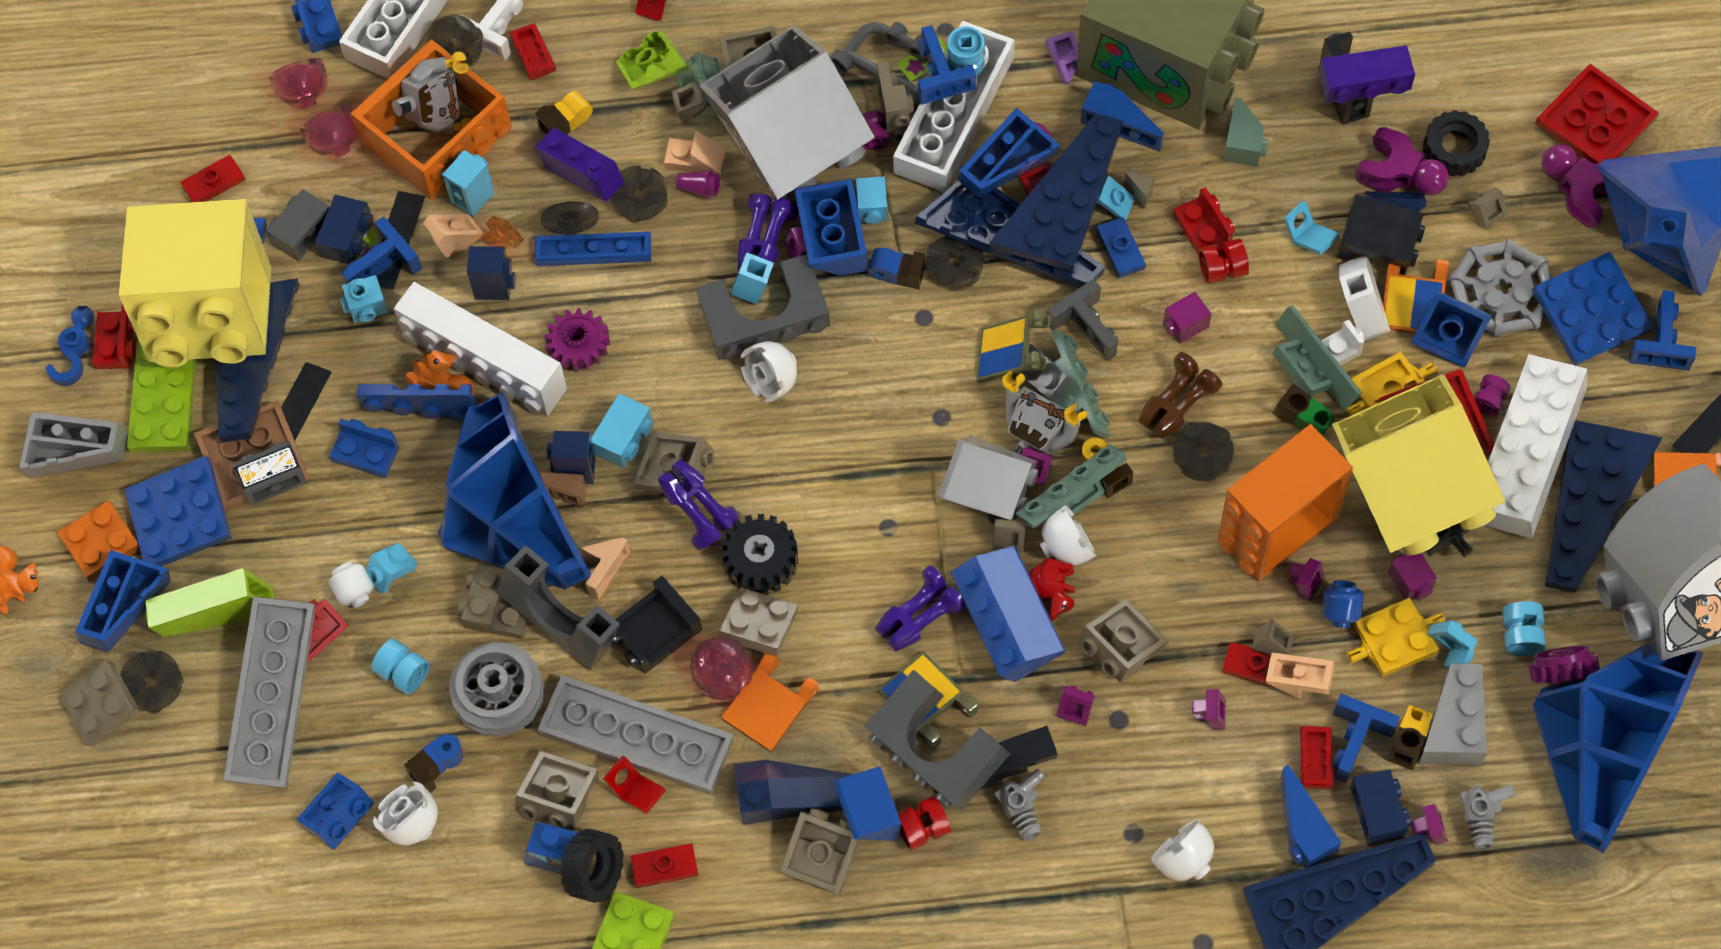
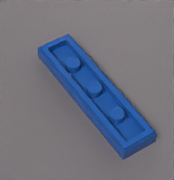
M651 232L535 236L536 266L651 262Z

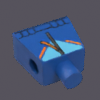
M536 822L526 849L524 864L560 873L565 849L570 844L573 836L577 835V832Z

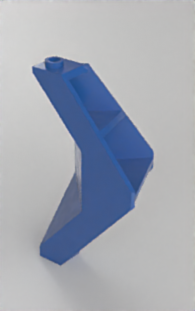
M1721 146L1603 160L1598 166V171L1601 172L1623 241V249L1631 251L1695 292V295L1702 296L1707 290L1721 249Z
M501 392L475 406H469L466 410L445 482L447 487L443 521L438 532L445 549L504 569L507 563L526 545L549 564L545 575L546 584L566 590L589 578L591 572L544 483L522 436L516 414L505 394Z
M1647 643L1600 668L1598 671L1585 675L1584 678H1581V681L1575 684L1571 683L1568 685V682H1566L1564 686L1551 685L1540 690L1532 707L1575 839L1604 853L1681 708L1703 652L1696 650L1662 661Z

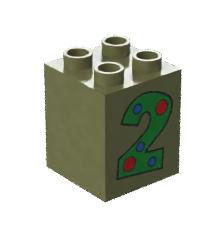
M1089 0L1080 15L1076 76L1090 83L1096 81L1102 84H1110L1116 89L1121 90L1130 100L1199 130L1209 111L1222 115L1227 108L1235 88V83L1229 81L1235 68L1247 71L1259 46V40L1254 38L1261 24L1265 9L1255 5L1254 0Z

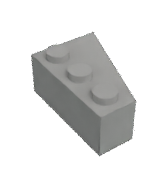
M31 412L19 469L29 478L122 461L128 432L118 422Z
M1450 664L1419 764L1482 765L1487 755L1482 664Z

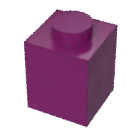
M1193 292L1165 308L1163 326L1171 337L1175 336L1178 342L1182 343L1209 328L1211 312L1197 293Z
M1422 553L1416 555L1404 554L1391 560L1388 574L1404 599L1411 598L1412 600L1416 598L1417 600H1422L1433 592L1437 577Z

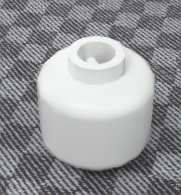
M349 561L331 572L332 577L328 584L340 605L348 606L352 604L355 609L370 600L368 595L373 591L374 584L363 565L353 564L352 561Z

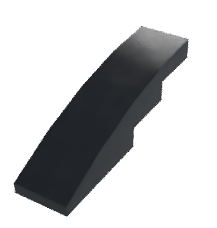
M1721 394L1672 445L1679 453H1709L1715 445L1717 446L1721 442Z
M1048 726L999 742L1010 755L980 790L997 785L998 780L1027 772V768L1057 758L1058 753ZM933 788L934 794L936 795L938 791Z

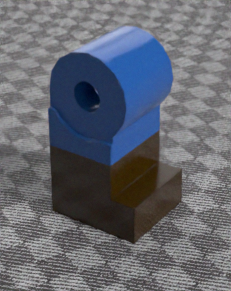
M876 248L873 251L868 274L875 279L886 281V283L920 289L926 268V253L914 251L913 255L895 252L888 248Z
M444 734L432 741L406 762L404 766L410 778L414 782L424 785L431 793L437 788L434 779L446 769L454 768L461 763L463 750L457 737L451 734Z

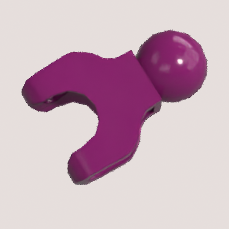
M1386 127L1376 130L1373 136V144L1377 151L1383 153L1388 158L1381 162L1363 160L1354 171L1357 182L1380 192H1389L1396 188H1405L1411 191L1414 185L1420 193L1432 196L1441 193L1449 181V174L1443 163L1434 159L1423 161L1424 154L1412 147V143L1406 134Z
M1556 144L1548 148L1542 155L1543 172L1547 177L1561 181L1558 187L1565 193V204L1568 213L1585 227H1596L1602 220L1603 210L1593 198V194L1598 193L1608 196L1602 174L1598 171L1600 163H1590L1584 157L1578 162V156L1575 151L1565 144Z

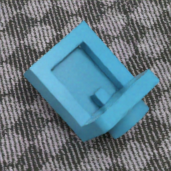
M397 543L372 554L366 571L374 586L383 594L389 590L393 580L415 571L418 562L400 543Z
M1447 620L1446 622L1431 624L1427 635L1449 650L1444 666L1449 669L1450 664H1469L1473 658V651L1478 640L1464 631L1463 626L1455 621Z

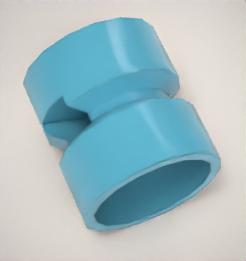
M968 26L958 27L953 30L948 36L947 64L950 71L973 65L976 76H978L984 68L985 40L982 33Z
M1521 601L1503 607V626L1507 629L1504 634L1505 651L1514 656H1533L1545 651V631L1541 628L1544 625L1543 606L1536 602Z
M394 638L388 640L379 649L371 665L372 672L385 681L392 679L393 686L406 695L413 693L419 688L430 669V662L416 652L410 653L409 647Z

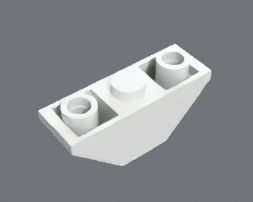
M1361 256L1340 264L1339 279L1354 322L1362 331L1365 341L1391 332L1368 257Z

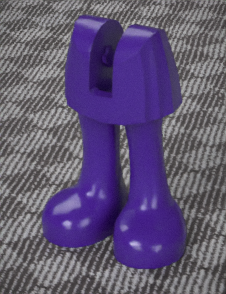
M762 193L749 196L747 208L752 212V219L747 238L739 241L738 271L746 252L775 264L779 255L776 244L780 229L784 221H794L798 218V206L784 198H775L772 206V199ZM772 207L771 218L763 241H760L765 217L770 213Z
M679 459L671 468L681 481V484L668 472L660 476L658 482L670 505L677 504L693 522L697 531L691 541L697 550H701L722 536L719 530L725 531L731 528L737 521L739 513L732 506L724 507L720 505L702 485L705 477L691 465ZM692 495L695 498H697L700 501V503L711 514V516L713 517L712 522L714 523V525L704 516V514L694 503V501L691 498Z
M932 565L927 566L922 571L924 584L921 590L900 607L892 606L883 615L874 629L882 638H885L903 624L888 641V645L895 652L921 640L920 632L938 617L948 612H961L966 607V603L958 591L951 586L947 588L944 578ZM941 595L935 604L912 620L911 617L920 608Z

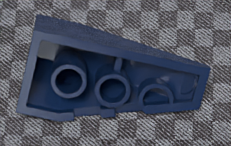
M771 760L735 764L742 823L747 825L799 817L800 812L806 811L810 813L811 808L819 809L826 813L843 811L834 782L853 774Z

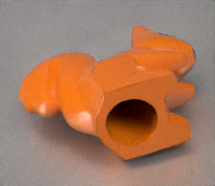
M429 351L427 354L422 355L424 363L418 360L412 363L414 371L405 374V379L409 384H420L426 390H435L436 384H447L450 387L449 390H460L461 384H471L474 396H476V388L471 379L462 374L451 375L448 371L452 366L451 364L457 358L454 354Z
M0 546V613L6 616L9 613L6 604L9 599L15 598L24 603L26 600L22 591L27 593L36 592L39 587L35 563L30 564L17 574L13 572L17 565L18 557L16 552L9 547Z

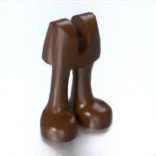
M1184 352L1178 353L1174 358L1176 374L1173 381L1159 396L1150 397L1138 420L1144 427L1149 428L1164 413V417L1159 421L1154 430V434L1161 439L1166 438L1184 424V414L1198 399L1204 395L1217 393L1223 385L1220 378L1209 369H1203L1199 374L1197 362ZM1197 376L1191 389L1180 401L1173 405L1172 402L1177 395Z

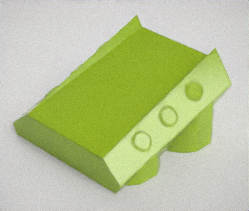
M659 31L650 32L642 40V45L627 50L620 59L615 61L633 90L690 69L673 42L663 32L660 33Z

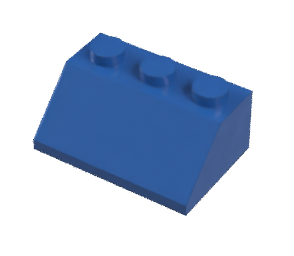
M852 179L795 189L810 268L840 276L868 271L867 251Z

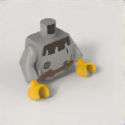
M455 52L451 59L441 57L421 61L410 76L402 80V97L392 102L394 113L397 116L405 115L408 120L415 122L419 128L435 133L454 134L455 131H461L472 120L464 118L460 123H455V120L460 117L454 71L459 74L468 71L467 63L456 64L459 61L466 60L465 54Z
M1012 370L1003 376L1002 383L1006 388V424L1009 426L1008 433L1020 439L1014 451L1015 453L1022 455L1023 448L1028 447L1034 450L1037 448L1050 455L1053 451L1057 452L1075 441L1080 428V421L1088 416L1085 410L1077 415L1076 407L1078 404H1073L1065 409L1024 386L1021 390L1019 386L1025 381L1023 374H1019L1015 381L1012 378Z

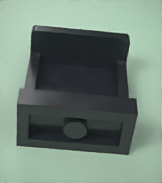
M1351 32L1334 33L1324 39L1319 68L1322 58L1350 54L1353 40ZM1355 98L1343 103L1333 102L1344 125L1370 117L1374 98Z
M1355 195L1337 257L1348 260L1351 252L1401 266L1399 274L1405 275L1409 266L1414 268L1419 251L1415 250L1414 247L1416 242L1421 243L1426 226L1421 225L1423 214Z
M660 576L653 582L654 590L615 619L620 623V626L612 644L615 647L620 645L626 652L624 657L634 669L639 667L644 674L702 631L699 616L663 576Z

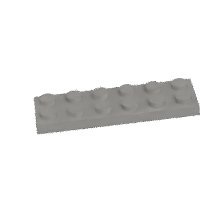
M253 597L224 781L287 789L316 611L315 604Z
M561 675L537 729L541 735L618 761L621 756H625L635 768L709 794L713 792L734 741L733 734Z

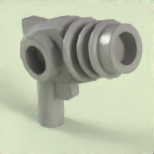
M1039 769L1034 770L1020 784L1013 781H1005L1001 789L995 792V797L1002 804L1007 818L1013 820L1012 825L1017 826L1016 829L1020 831L1019 835L1023 837L1024 841L1033 840L1042 833L1040 824L1037 823V818H1034L1036 812L1033 811L1035 807L1032 802L1037 799V793L1033 788L1045 778Z
M1510 784L1488 793L1481 787L1473 786L1469 791L1460 794L1464 805L1465 821L1469 825L1468 830L1471 831L1470 835L1473 837L1471 842L1474 843L1475 849L1485 850L1494 846L1493 840L1495 837L1492 835L1494 834L1492 829L1495 825L1492 822L1495 821V814L1501 812L1500 801L1515 796Z

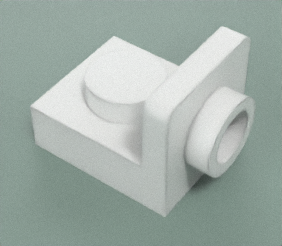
M1346 320L1343 322L1341 330L1321 341L1342 366L1362 354L1365 337L1359 327H1354L1350 320Z

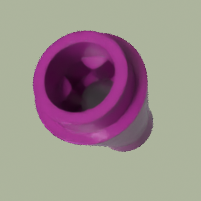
M712 170L678 173L676 178L677 190H684L708 199L711 196H717L720 190V175Z

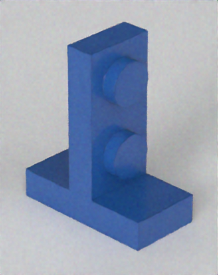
M933 25L922 27V39L918 40V46L922 57L927 56L928 58L927 69L930 77L918 80V98L921 105L975 90L976 73L973 65L950 71Z
M383 216L375 222V225L384 242L374 245L366 255L359 260L349 263L341 273L346 284L357 278L364 279L374 275L377 277L399 260L404 263L413 275L423 269L415 251Z
M1662 291L1657 302L1655 342L1636 339L1630 351L1629 363L1690 370L1696 357V347L1676 344L1678 331L1673 329V321L1677 320L1679 303H1674L1675 291Z
M1341 693L1333 715L1350 721L1343 738L1349 742L1346 750L1339 748L1333 766L1338 768L1335 779L1347 783L1367 730L1370 729L1392 738L1400 716Z

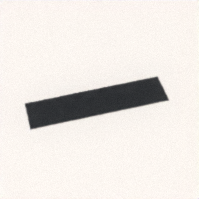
M398 191L388 221L409 245L425 196ZM401 260L377 276L380 287L394 290L403 264Z
M305 362L281 407L294 440L299 435L332 373L330 370Z

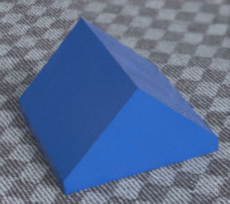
M1436 291L1423 312L1411 343L1466 367L1492 315Z
M881 766L840 778L834 782L854 840L895 841L899 839L901 822Z

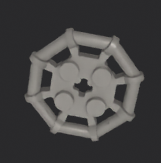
M1507 238V241L1482 246L1471 245L1468 247L1467 253L1455 271L1449 274L1448 284L1452 286L1455 299L1482 311L1486 309L1492 312L1491 315L1495 317V321L1490 319L1486 330L1493 333V337H1500L1502 334L1531 329L1535 331L1541 327L1540 323L1546 315L1541 305L1538 304L1534 312H1530L1526 308L1532 299L1538 301L1532 291L1534 285L1531 277L1538 273L1541 283L1552 277L1547 265L1549 261L1545 256L1540 257L1514 243L1513 239ZM1503 254L1502 260L1486 262L1484 258L1486 256ZM1513 255L1530 264V266L1525 269L1521 262L1511 261V256ZM1473 264L1479 269L1474 279L1466 277ZM1499 284H1505L1509 289L1507 294H1503L1502 290H1496V287ZM1465 289H1471L1475 301H1468ZM1519 316L1521 318L1518 320L1503 322V318Z

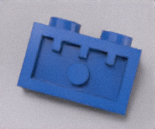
M295 0L296 4L292 5L291 8L296 22L302 21L303 27L298 29L303 44L309 43L312 53L340 45L339 41L342 38V33L331 1Z
M340 419L338 426L341 431L329 456L331 462L386 478L399 450L394 434L385 428H378L376 430L367 427L359 420L351 419L347 421Z
M337 772L296 820L302 827L321 838L328 847L334 850L373 806L374 801L359 785Z

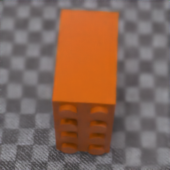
M431 39L350 114L360 143L433 201L438 195H442L447 191L442 174L464 150L473 156L478 154L483 157L489 151L490 146L499 138L501 139L508 134L512 124L505 97L468 69L463 74L454 71L457 97L479 114L424 165L385 135L405 116H397L392 108V102L402 97V80L410 76L412 71L423 60L441 57L451 59L452 57L449 52Z
M1311 424L1227 489L1218 534L1220 547L1228 555L1232 554L1239 561V566L1246 575H1252L1259 582L1339 518L1353 466Z

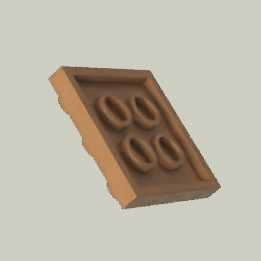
M278 400L260 407L250 439L221 443L218 424L194 433L203 457L207 456L211 459L225 512L249 503L233 463L240 461L246 455L258 454L268 450L273 444L290 441L305 479H310Z

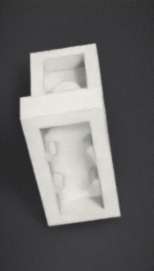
M497 0L480 24L460 15L455 21L458 37L505 62L511 51L508 39L502 35L506 31L512 17L520 13L523 7V0Z

